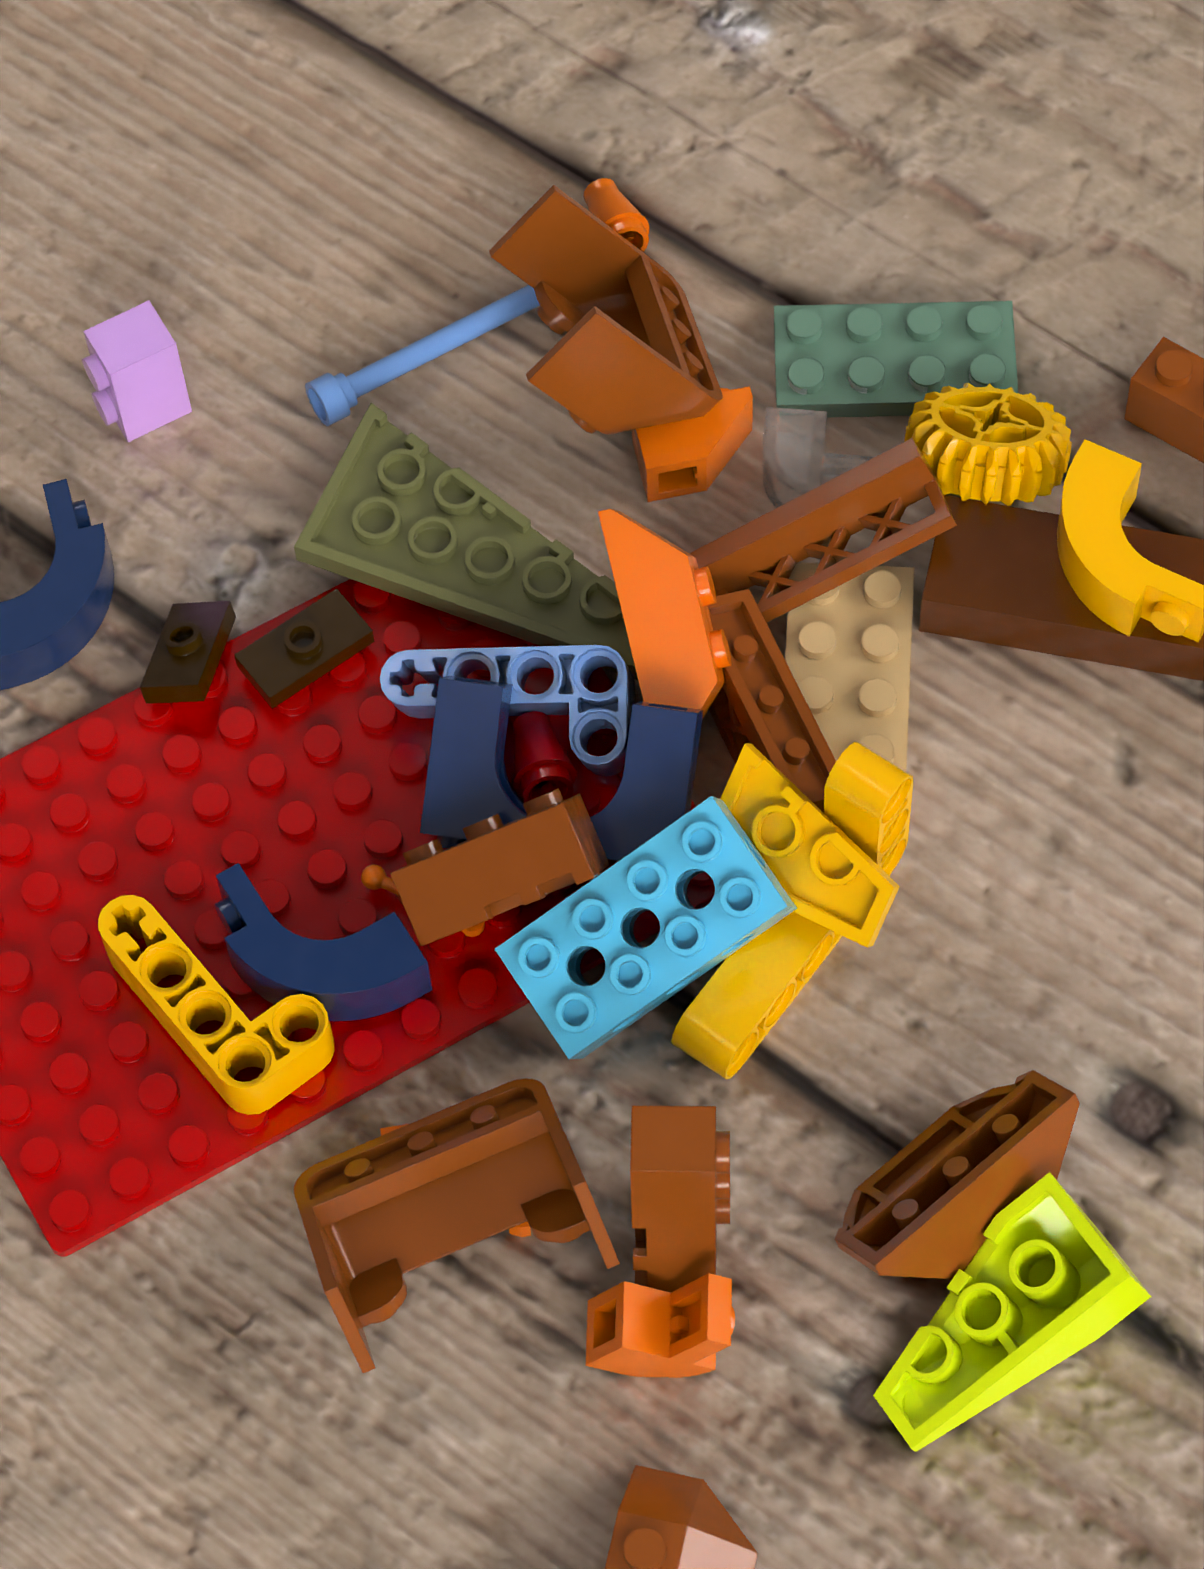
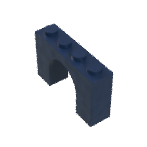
M456 676L439 678L420 833L437 835V839L439 838L443 848H449L466 841L467 839L462 828L499 813L503 825L527 815L522 804L524 802L519 798L509 782L504 761L513 684ZM641 701L632 704L625 766L620 786L609 804L602 811L590 817L607 859L620 861L690 811L703 710Z

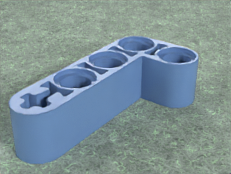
M568 645L405 650L397 652L388 658L382 667L380 675L382 691L401 712L414 718H434L438 692L436 684H439V678L446 676L466 678L475 670H488L491 675L490 681L513 684L509 716H520L533 711L543 712L546 715H569L571 749L583 765L594 774L602 776L615 775L624 770L632 704L635 703V682L632 672L620 654L609 646ZM604 666L617 669V681L611 689L602 693H594L588 690V679L593 671ZM540 668H549L554 671L553 683L544 693L533 695L525 692V682L531 672ZM414 673H419L430 684L416 685L414 695L409 696L402 689V686L413 683ZM605 728L613 729L617 732V744L610 753L599 757L588 754V740L593 733Z

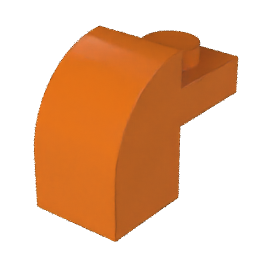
M708 1273L673 1292H666L623 1281L589 1299L587 1304L585 1366L634 1377L683 1378L716 1370V1352L731 1346V1335L735 1326V1311L732 1307V1279Z

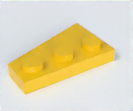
M752 743L744 744L720 799L727 805L796 905L797 909L793 911L794 913L867 948L873 946L900 886Z

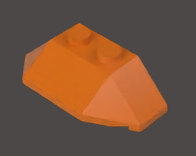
M614 509L598 511L643 702L703 710V720L726 682L722 668L732 665L723 629L713 631L708 605L716 604L717 599L708 566L698 568L697 560L694 556L624 513Z

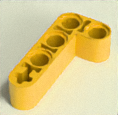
M125 895L109 901L102 909L98 918V930L112 966L225 1102L235 1111L252 1115L260 1114L272 1108L330 1063L335 1051L333 1034L328 1013L323 1004L316 998L304 994L290 995L277 1002L253 1021H250L152 904L142 897ZM131 933L137 939L144 938L147 948L142 954L139 945L131 937ZM177 974L184 976V979L173 987L162 988L157 986L162 978L169 975ZM217 1020L223 1022L219 1030L211 1034L202 1035L195 1033V1030L207 1021ZM300 1028H310L317 1031L312 1038L304 1042H293L287 1039L292 1032ZM258 1067L263 1069L259 1077L252 1081L241 1082L234 1080L235 1075L244 1068Z

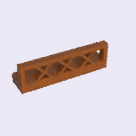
M913 438L694 550L690 554L696 558L698 568L708 566L716 596L745 590L754 585L765 587L766 589L757 605L767 623L957 526L934 471ZM929 496L935 513L914 524L899 522L906 507ZM863 529L877 531L869 547L857 553L844 551L851 535ZM809 557L821 559L814 575L800 582L789 579L797 563Z
M750 589L716 596L717 603L708 605L713 631L723 629L732 665L722 668L726 682L709 708L713 720L735 764L744 744L752 743L803 794L824 812L825 784L836 760Z

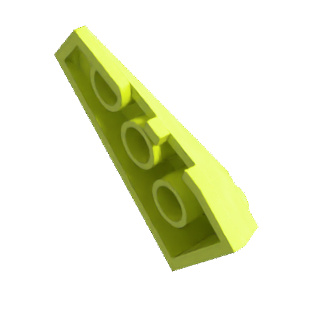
M1050 1172L995 1215L983 1233L986 1240L965 1271L961 1269L957 1271L947 1286L950 1293L929 1324L919 1327L873 1395L909 1447L915 1452L1093 1343L1151 1297L1113 1246Z

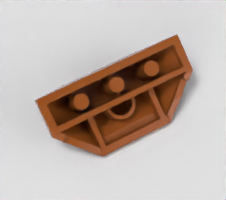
M1031 1070L1018 1076L1015 1084L992 1088L952 1106L854 1190L844 1215L843 1227L838 1229L835 1236L839 1249L880 1276L953 1279L959 1269L964 1271L986 1240L983 1233L996 1214L1049 1172L1058 1179L1080 1105L1076 1094L1040 1073Z
M635 1465L618 1509L605 1569L756 1568L757 1551L704 1479Z

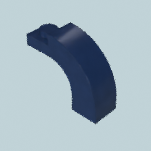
M67 479L43 484L55 536V554L49 570L41 581L26 593L0 602V691L44 677L75 657L95 635L109 609L114 587V565L103 523L91 524L85 499L73 502Z
M239 863L216 875L222 900L215 903L214 906L223 925L230 934L224 939L232 967L253 991L273 1005L290 995L304 994L316 998L323 1004L328 1013L329 1021H352L376 1017L394 1011L433 990L428 962L395 912L344 938L333 940L309 939L287 930L273 917Z

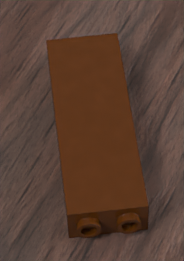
M944 495L957 526L939 534L934 539L921 600L919 631L1204 681V633L1200 641L1196 642L1182 635H1168L1157 629L1150 621L1140 617L1129 637L1103 622L1079 599L1067 580L1059 558L1057 546L1059 514L995 503H988L985 506L982 501L968 499L963 502L959 497ZM1121 525L1131 546L1145 559L1204 585V539Z

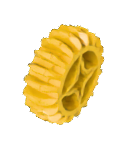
M965 383L960 389L944 386L940 393L934 391L926 393L924 400L914 403L913 412L909 416L904 442L913 438L934 471L944 495L951 493L959 495L963 502L968 499L981 500L985 506L989 501H1000L1007 506H1011L1014 500L1017 499L1029 503L1034 502L1036 495H1051L1053 487L1061 485L1063 474L1067 471L1072 442L1070 441L1071 429L1066 426V417L1058 412H1054V405L1048 402H1036V396L1032 393L1022 395L1014 392L1012 387L1005 390L994 388L990 383L986 387H975L970 383Z

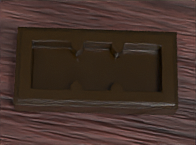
M335 589L234 656L237 667L273 709L375 641L373 630L339 590Z
M230 601L172 604L140 685V690L146 703L205 701L236 619Z

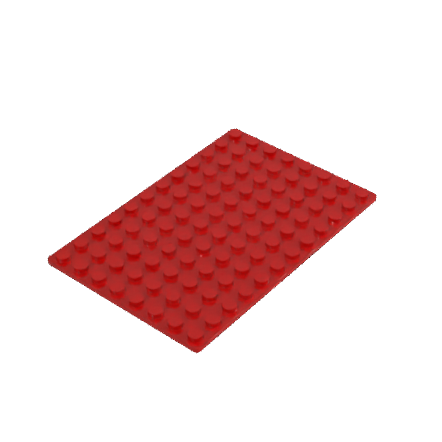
M349 579L228 641L205 701L146 703L139 687L0 759V1157L49 1246L56 1255L65 1257L73 1254L530 1003L495 951V948L593 879L578 885L576 883L545 895L546 897L525 906L520 905L485 921L484 930L478 936L469 937L462 931L420 946L400 896L383 888L377 890L368 889L362 883L361 875L367 866L374 864L382 867L386 872V876L392 878L390 873L407 865L402 853L437 839V835L420 833L434 718L409 717L386 697L381 689L380 675L382 667L388 658L397 652L405 650L531 647L539 645ZM338 589L373 630L375 642L272 709L237 667L234 655L333 590ZM601 667L592 672L587 684L588 690L594 693L606 692L614 686ZM540 668L531 672L525 682V692L533 695L544 693L553 683L554 671L549 668ZM480 669L473 671L466 678L490 681L491 675L490 671ZM414 673L413 683L403 685L402 689L409 696H413L416 685L430 683L419 673ZM548 715L552 729L577 773L575 783L573 784V793L570 797L580 793L591 817L602 811L613 799L620 786L624 770L611 776L596 775L588 770L571 749L569 715ZM519 716L508 717L504 750L506 773L513 789L515 752L513 723ZM605 728L593 733L588 740V754L599 757L610 753L617 744V732L613 729ZM516 792V794L519 796V798L525 803L523 797H521V796ZM691 801L690 811L696 807L693 801ZM608 859L610 864L608 868L613 866L618 861ZM237 863L240 864L273 917L287 930L302 937L316 940L344 938L395 912L428 962L433 990L394 1011L380 1016L352 1021H329L335 1049L330 1063L272 1108L260 1114L246 1115L235 1111L225 1102L112 966L98 930L99 915L109 901L119 896L135 895L144 898L152 904L250 1021L260 1016L272 1007L273 1004L253 991L232 967L224 939L230 934L223 925L214 906L215 903L222 900L216 875ZM706 872L697 874L689 882L687 897L694 908L701 909L707 906L714 896V882ZM650 910L640 914L634 923L633 932L638 943L660 932L659 920ZM131 933V937L139 945L142 954L147 948L144 938L137 939ZM593 948L583 956L580 963L581 974L605 962L603 955L597 949ZM177 974L169 975L162 978L157 986L162 988L173 987L179 984L184 979V976ZM217 1020L207 1021L201 1024L195 1030V1033L202 1035L211 1034L218 1031L223 1022ZM300 1028L292 1032L287 1039L293 1042H304L312 1038L317 1031L310 1028ZM258 1067L244 1068L235 1075L234 1080L241 1082L252 1081L259 1077L263 1069Z

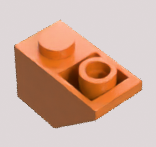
M750 386L733 390L720 388L723 398L705 416L632 430V443L647 502L703 492L709 489L752 431L753 396Z

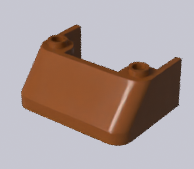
M555 185L489 250L491 258L534 288L540 304L537 313L541 320L559 335H562L565 331L567 332L526 373V376L531 384L568 409L572 419L586 432L593 434L598 430L603 434L610 435L702 417L723 398L687 297L679 283L660 264Z
M525 1078L507 1082L318 1162L305 1170L294 1185L295 1199L324 1293L362 1373L376 1368L363 1327L383 1322L396 1313L407 1296L404 1273L528 1221L532 1233L537 1239L556 1243L573 1241L583 1233L591 1230L606 1268L609 1269L620 1264L548 1092L543 1083L535 1079Z

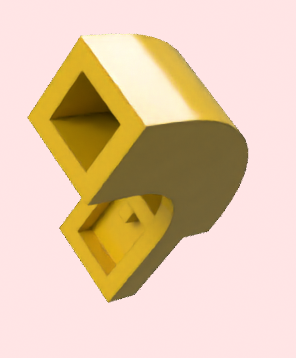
M1084 439L1065 478L1057 528L1059 558L1070 586L1091 612L1112 628L1129 637L1141 617L1150 621L1157 629L1168 635H1182L1199 642L1204 633V585L1145 559L1131 546L1121 526L1136 499L1142 463Z

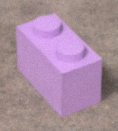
M149 300L84 331L90 355L83 358L82 362L91 383L97 390L92 393L94 404L105 424L108 426L116 422L128 442L192 412L176 342Z

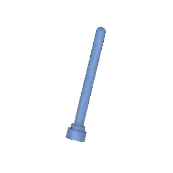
M527 285L348 376H345L343 373L335 376L325 373L306 383L307 397L314 412L325 426H330L350 415V408L358 404V397L540 306L534 288Z

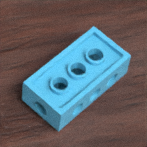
M710 796L495 948V951L567 1058L583 1059L792 913L797 907L724 801ZM706 872L714 882V896L707 906L696 909L688 900L687 887L694 876ZM650 910L659 920L660 932L654 943L643 947L635 939L633 928L637 917L643 912ZM595 948L604 957L605 972L597 983L591 985L582 977L580 963L585 953Z

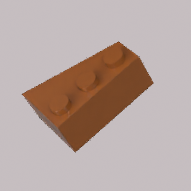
M558 788L522 803L527 814L522 818L503 825L498 813L462 828L467 840L444 850L438 838L402 853L407 865L390 874L420 946L487 921L520 905L525 906L546 897L545 895L576 883L578 885L593 879L610 866L580 793L564 800Z
M632 1106L630 1180L632 1228H635V1248H633L635 1284L673 1292L708 1273L716 1275L717 1224H730V1131H716V1106Z

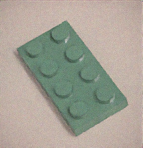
M1012 301L774 306L776 419L910 416L913 412L914 403L924 400L926 393L933 391L940 393L944 386L960 389L965 383H970L975 387H986L990 383L994 388L1004 390L1012 387L1014 392L1018 393Z

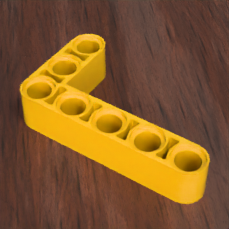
M853 742L840 755L825 784L824 814L889 876L899 863L908 843L913 776L859 742ZM794 912L790 913L725 959L681 1016L672 1034V1044L724 1079L732 1078L745 1064L843 936Z

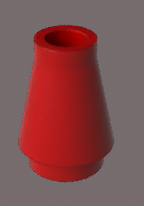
M538 711L520 715L513 723L515 735V791L523 797L525 802L558 788L564 800L569 798L573 793V784L575 783L577 773L553 731L548 715Z

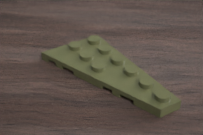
M370 403L294 546L296 560L539 646H609L620 654L632 672L634 679L638 680L615 582L606 575L598 577L574 559V552L557 539L553 542L548 540L531 527L530 519L461 468L452 469L429 452L427 443L412 432L409 435L403 433L387 420L385 412ZM609 666L601 667V668H604V669H607V670H610V671H613V672L618 673V672H617V669H615L614 667H609Z

